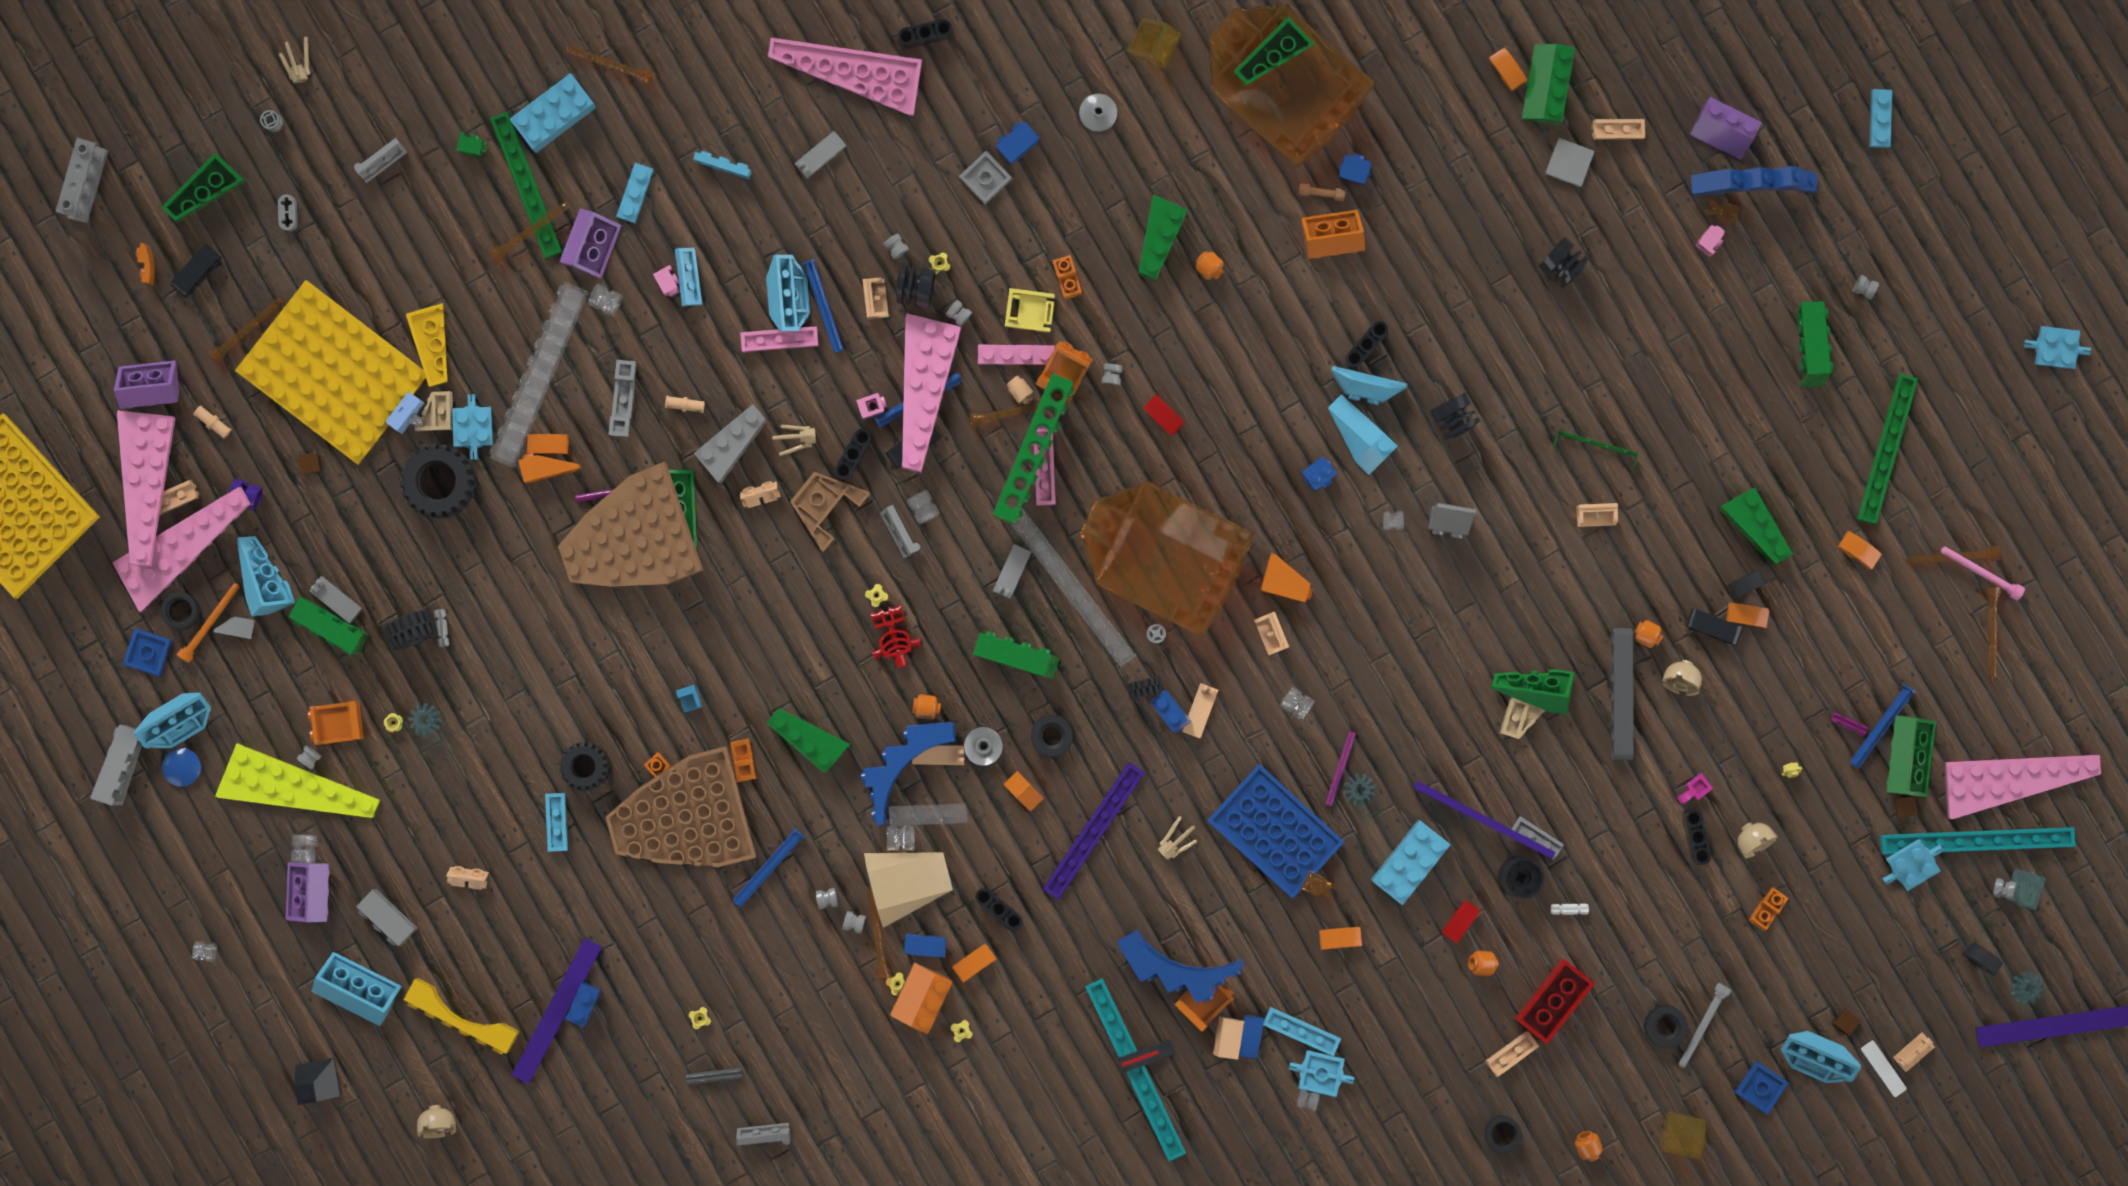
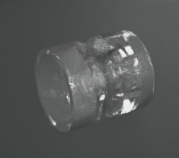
M598 283L589 297L588 306L596 310L601 308L603 313L613 317L622 302L623 295L614 290L609 292L607 287Z
M928 490L920 492L906 501L911 511H915L914 517L918 525L940 514L936 504L931 503L933 499Z
M1292 686L1279 707L1287 712L1292 711L1293 716L1302 721L1315 703V700L1307 695L1302 696V692Z
M887 826V851H897L900 847L903 850H915V826H903L902 829L899 826Z
M292 834L291 845L294 849L291 851L290 862L316 863V851H314V848L317 846V835ZM302 844H306V849H301Z

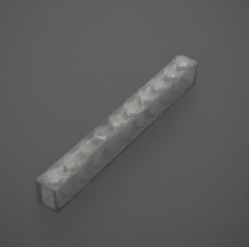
M564 282V285H560L557 291V296L559 297L556 303L553 302L549 310L551 315L549 320H546L543 324L542 331L544 332L542 337L538 338L534 348L536 351L534 356L531 355L528 359V370L520 378L519 391L516 390L512 397L514 403L511 409L508 408L504 417L506 422L504 426H500L497 433L499 437L497 443L492 445L489 452L491 459L512 468L516 466L527 440V435L530 433L588 296L586 290Z
M1021 507L1023 515L1020 522L1016 521L1014 525H1010L1119 667H1123L1136 655Z

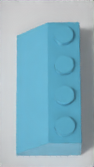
M333 952L315 977L311 992L380 1026L390 1012L402 986Z

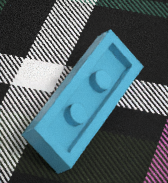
M1873 89L1871 91L1870 147L1889 148L1891 145L1892 90Z
M701 151V153L695 152L693 158L695 163L746 179H750L752 173L748 169V165L739 162L735 165L724 157L716 159L712 157V154Z
M637 163L634 164L616 216L617 218L636 223L654 171L652 168Z
M695 248L675 249L682 306L702 305Z
M566 793L545 794L548 852L568 851Z

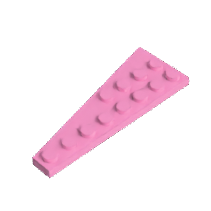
M771 38L768 53L770 59L909 116H914L922 65L921 59Z
M907 313L905 318L902 467L921 473L961 327Z
M117 411L130 564L151 567L175 417Z
M242 487L236 488L156 536L151 567L131 565L129 553L113 562L139 612L146 610V607L159 597L158 595L165 588H168L172 584L171 582L179 574H182L198 558L200 553L250 505Z
M2100 755L1944 762L1948 819H1955L2100 775Z

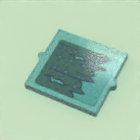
M2014 868L2011 881L2017 882L2014 900L2011 901L2006 898L2005 900L2018 904V907L2024 906L2036 910L2046 878L2035 875L2032 871L2026 872Z

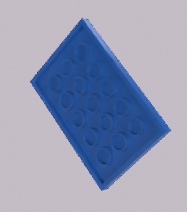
M1260 764L1252 770L1207 820L1292 899L1344 843L1338 835Z

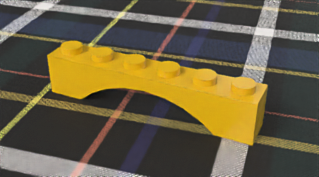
M419 978L414 979L404 998L408 1002L407 1005L416 1010L418 1008L424 1010L426 1016L433 1019L435 1017L441 1019L443 1025L450 1028L452 1026L458 1028L459 1033L467 1037L469 1035L475 1037V1041L484 1046L489 1044L493 1047L492 1050L499 1054L508 1053L511 1050L520 1032L505 1023L478 1024L462 1019L444 1004L435 986Z

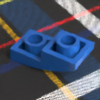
M908 933L905 936L904 953L945 957L947 938Z
M1244 1015L1239 1056L1256 1059L1264 1019L1262 1017Z

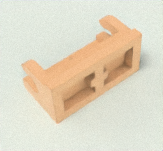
M863 279L867 318L889 317L885 279Z
M1618 503L1577 505V527L1616 525L1618 523Z
M1275 611L1254 620L1268 655L1289 647Z
M1219 1016L1213 1055L1238 1060L1244 1021Z

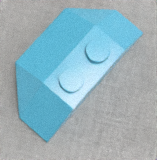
M774 255L766 276L769 316L780 331H799L810 314L807 274L795 261L793 255Z
M1336 366L1331 368V373L1343 393L1349 395L1351 400L1360 401L1361 398L1368 400L1367 403L1378 405L1407 388V383Z
M201 693L181 694L149 713L133 734L144 748H173L205 729L211 706Z
M1810 1031L1790 1034L1781 1048L1790 1068L1825 1083L1852 1082L1861 1069L1859 1062L1844 1046Z

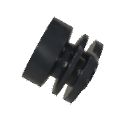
M1566 237L1557 244L1538 266L1546 275L1555 270L1557 274L1553 279L1554 282L1562 276L1564 280L1559 285L1562 289L1575 280L1589 259L1587 255L1580 261L1577 259L1582 253L1581 250L1572 255L1570 252L1574 244Z
M903 264L896 283V303L902 304L904 296H906V305H910L914 297L916 298L917 307L929 309L933 296L936 269L923 267L920 275H916V266L912 265L909 274L908 264Z
M1466 393L1430 411L1435 422L1444 420L1446 423L1439 429L1440 432L1447 428L1450 431L1443 435L1444 440L1456 438L1472 430L1480 422L1479 417L1471 421L1469 419L1470 416L1476 413L1475 410L1467 413L1464 410L1471 404Z
M1520 856L1511 857L1500 866L1498 883L1502 890L1509 895L1521 899L1531 898L1542 889L1544 872L1541 866L1534 860ZM1518 873L1523 875V877H1520V881L1515 879Z

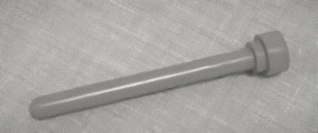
M1717 983L1714 993L1716 995L1679 1062L1681 1068H1685L1722 999L1729 996L1732 991L1728 987Z

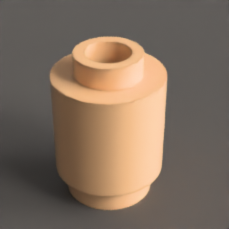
M1016 376L1007 384L1008 391L1019 404L1024 403L1026 405L1033 399L1034 391L1023 378Z

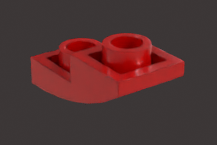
M1157 394L1143 407L1171 436L1185 423Z
M1464 900L1441 934L1457 944L1481 911L1467 900Z

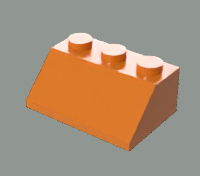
M1358 210L1301 218L1308 259L1365 251L1364 230Z
M914 962L890 1016L928 1034L953 981Z

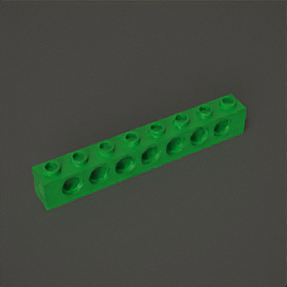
M1054 373L1051 374L993 512V517L1012 525L1016 521L1020 522L1023 515L1021 507L1023 503L1026 505L1031 495L1028 493L1030 486L1034 487L1038 479V476L1035 475L1037 469H1042L1046 460V458H1043L1045 450L1049 452L1053 443L1050 438L1053 433H1057L1061 424L1058 422L1060 415L1064 416L1068 405H1065L1067 398L1071 399L1075 388L1072 387L1073 381ZM1060 393L1063 398L1061 401L1056 402L1052 399V394ZM1047 410H1052L1055 413V417L1047 419L1044 413ZM1045 428L1048 434L1045 437H1040L1037 434V430ZM1033 445H1037L1040 448V452L1036 455L1031 454L1029 448ZM1030 463L1033 469L1031 472H1024L1022 465ZM1021 480L1026 486L1023 490H1018L1014 486L1015 482ZM1010 498H1015L1018 501V505L1011 508L1007 505V501Z

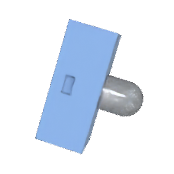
M408 392L386 420V423L401 434L404 433L410 424L417 428L421 427L423 419L417 414L425 403L414 394Z

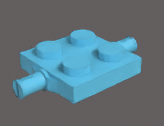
M2040 326L2039 336L2036 341H2024V343H2027L2024 344V348L2035 349L2036 365L2075 369L2078 354L2089 356L2091 353L2086 352L2091 351L2090 347H2080V331Z
M472 394V402L471 395H467L468 406L452 408L454 447L469 448L470 460H478L477 448L493 446L491 407L476 406L475 394Z
M1920 839L1916 840L1886 858L1893 873L1884 877L1883 880L1888 885L1897 879L1904 885L1907 891L1911 890L1941 872L1934 856L1943 852V848L1939 844L1929 850Z
M1306 1050L1305 1059L1301 1065L1292 1062L1289 1064V1070L1300 1072L1298 1086L1300 1089L1336 1097L1338 1087L1342 1082L1352 1085L1354 1083L1351 1081L1354 1080V1077L1343 1075L1344 1058Z

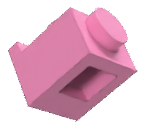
M1711 225L1695 246L1711 257L1716 252L1713 248L1717 250L1722 244L1723 240L1721 238L1725 231L1717 225L1715 227Z
M670 265L653 274L666 297H673L680 293L677 286L679 280L675 273L671 275V272L674 270Z
M878 393L856 400L863 420L884 413V408L887 407L884 396L880 397ZM871 403L877 405L875 410L869 408Z

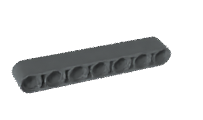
M1612 628L1611 630L1612 760H1633L1632 628Z

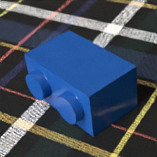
M1025 121L1015 124L1008 136L1003 135L997 140L996 150L1011 166L1040 142L1038 135Z
M1163 690L1150 701L1173 732L1178 733L1192 722L1169 691Z
M581 983L566 1020L582 1027L586 1026L602 990L588 983Z

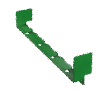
M1557 431L1553 449L1556 445L1557 437L1560 435L1636 458L1633 469L1637 463L1639 453L1564 431Z

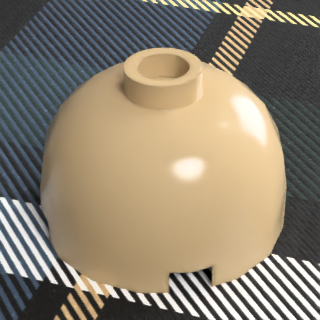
M1683 660L1682 662L1671 664L1666 669L1662 682L1663 686L1669 691L1676 694L1682 691L1686 692V696H1693L1699 693L1702 676L1692 662Z
M1750 822L1741 828L1743 832L1738 837V847L1744 858L1748 859L1755 856L1754 852H1762L1776 841L1775 838L1777 836L1768 825L1764 823L1752 825Z
M440 1105L430 1106L429 1110L424 1111L417 1120V1133L419 1137L423 1134V1138L445 1137L444 1133L450 1132V1135L456 1132L453 1114L449 1110L441 1108Z

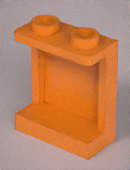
M1059 341L1036 385L1046 389L1051 374L1054 373L1073 381L1072 387L1075 388L1072 395L1073 398L1093 359L1086 352L1075 350L1071 344ZM1054 393L1055 396L1063 398L1060 393Z
M359 701L310 707L308 721L312 723L310 739L312 742L314 741V745L364 739Z
M1220 985L1216 987L1217 991L1213 994L1214 998L1206 1003L1203 1000L1196 1003L1187 989L1174 1002V1005L1199 1030L1203 1031L1234 1000L1232 996L1234 992L1227 985L1224 987Z

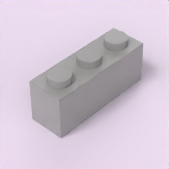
M377 889L371 890L356 906L359 909V914L365 919L369 918L374 923L372 926L380 933L383 931L388 936L386 939L394 946L403 945L418 929Z

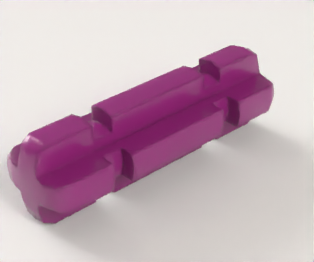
M1833 713L1830 721L1832 723L1840 724L1841 727L1852 732L1856 731L1861 736H1865L1868 731L1867 726L1859 725V722L1842 717L1839 713Z

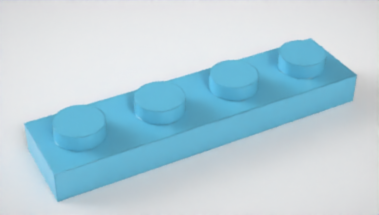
M1272 1007L1269 1008L1263 1025L1332 1056H1334L1341 1040L1340 1037Z

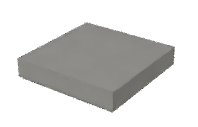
M1558 138L1545 175L1581 188L1594 151Z
M985 151L959 176V179L986 205L1012 180V177Z

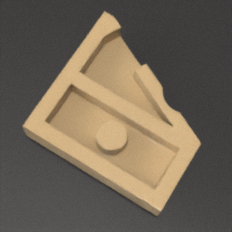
M431 392L428 404L421 413L422 418L419 424L415 426V431L453 430L452 392Z
M1510 697L1500 734L1520 739L1545 710Z

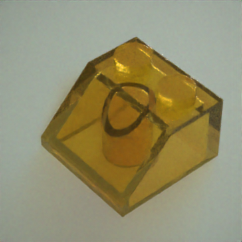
M1142 18L1126 52L1147 63L1165 68L1181 37V33L1167 23Z
M1667 1111L1659 1149L1664 1152L1701 1160L1705 1144L1706 1120Z

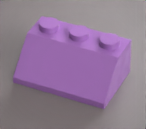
M1710 97L1705 102L1690 136L1741 160L1754 140L1762 122Z
M580 209L559 262L592 276L602 278L622 225L595 212Z
M176 360L119 367L114 387L119 407L133 408L177 402L179 382Z
M288 862L286 920L327 922L329 864Z

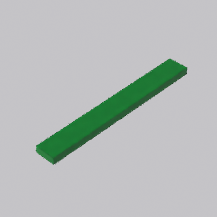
M507 111L491 117L490 120L543 257L547 260L563 254V251Z
M1902 373L1898 374L1856 520L1873 525L1877 524L1918 378Z

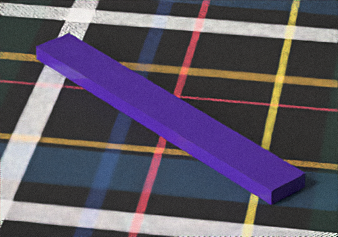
M1130 762L1126 765L1044 886V891L1059 900L1145 772Z
M1419 781L1416 782L1414 789L1553 859L1555 851Z
M584 938L511 1075L527 1084L530 1083L602 946Z
M2128 1006L1975 1027L1978 1047L2128 1026Z

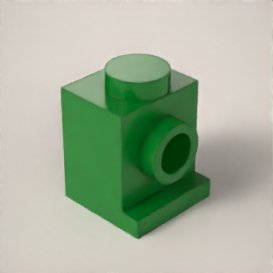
M460 132L456 150L461 154L482 158L483 153L486 154L488 143L481 140L480 136L470 134L468 137L465 132Z

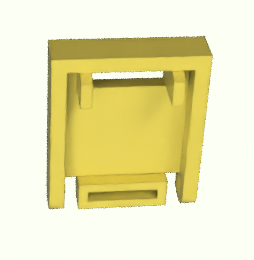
M1010 288L1005 327L1050 333L1051 328L1043 327V325H1051L1054 302L1047 301V298L1055 299V294ZM1012 299L1020 300L1018 318L1010 317Z

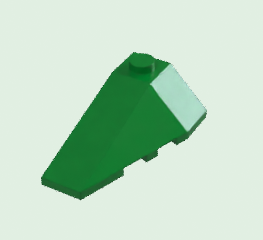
M1552 669L1549 670V673H1538V671H1531V674H1520L1519 672L1495 673L1491 689L1548 712L1567 714L1571 700L1574 672Z

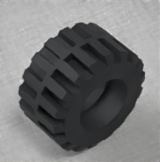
M420 610L405 615L384 627L392 650H402L432 638L438 633L429 610Z
M590 742L576 743L568 747L566 752L562 754L561 761H559L561 778L567 782L568 786L576 790L582 791L597 788L601 783L605 782L606 776L609 775V757L606 756L605 751L600 746ZM581 755H588L595 762V771L590 777H579L574 770L575 760Z

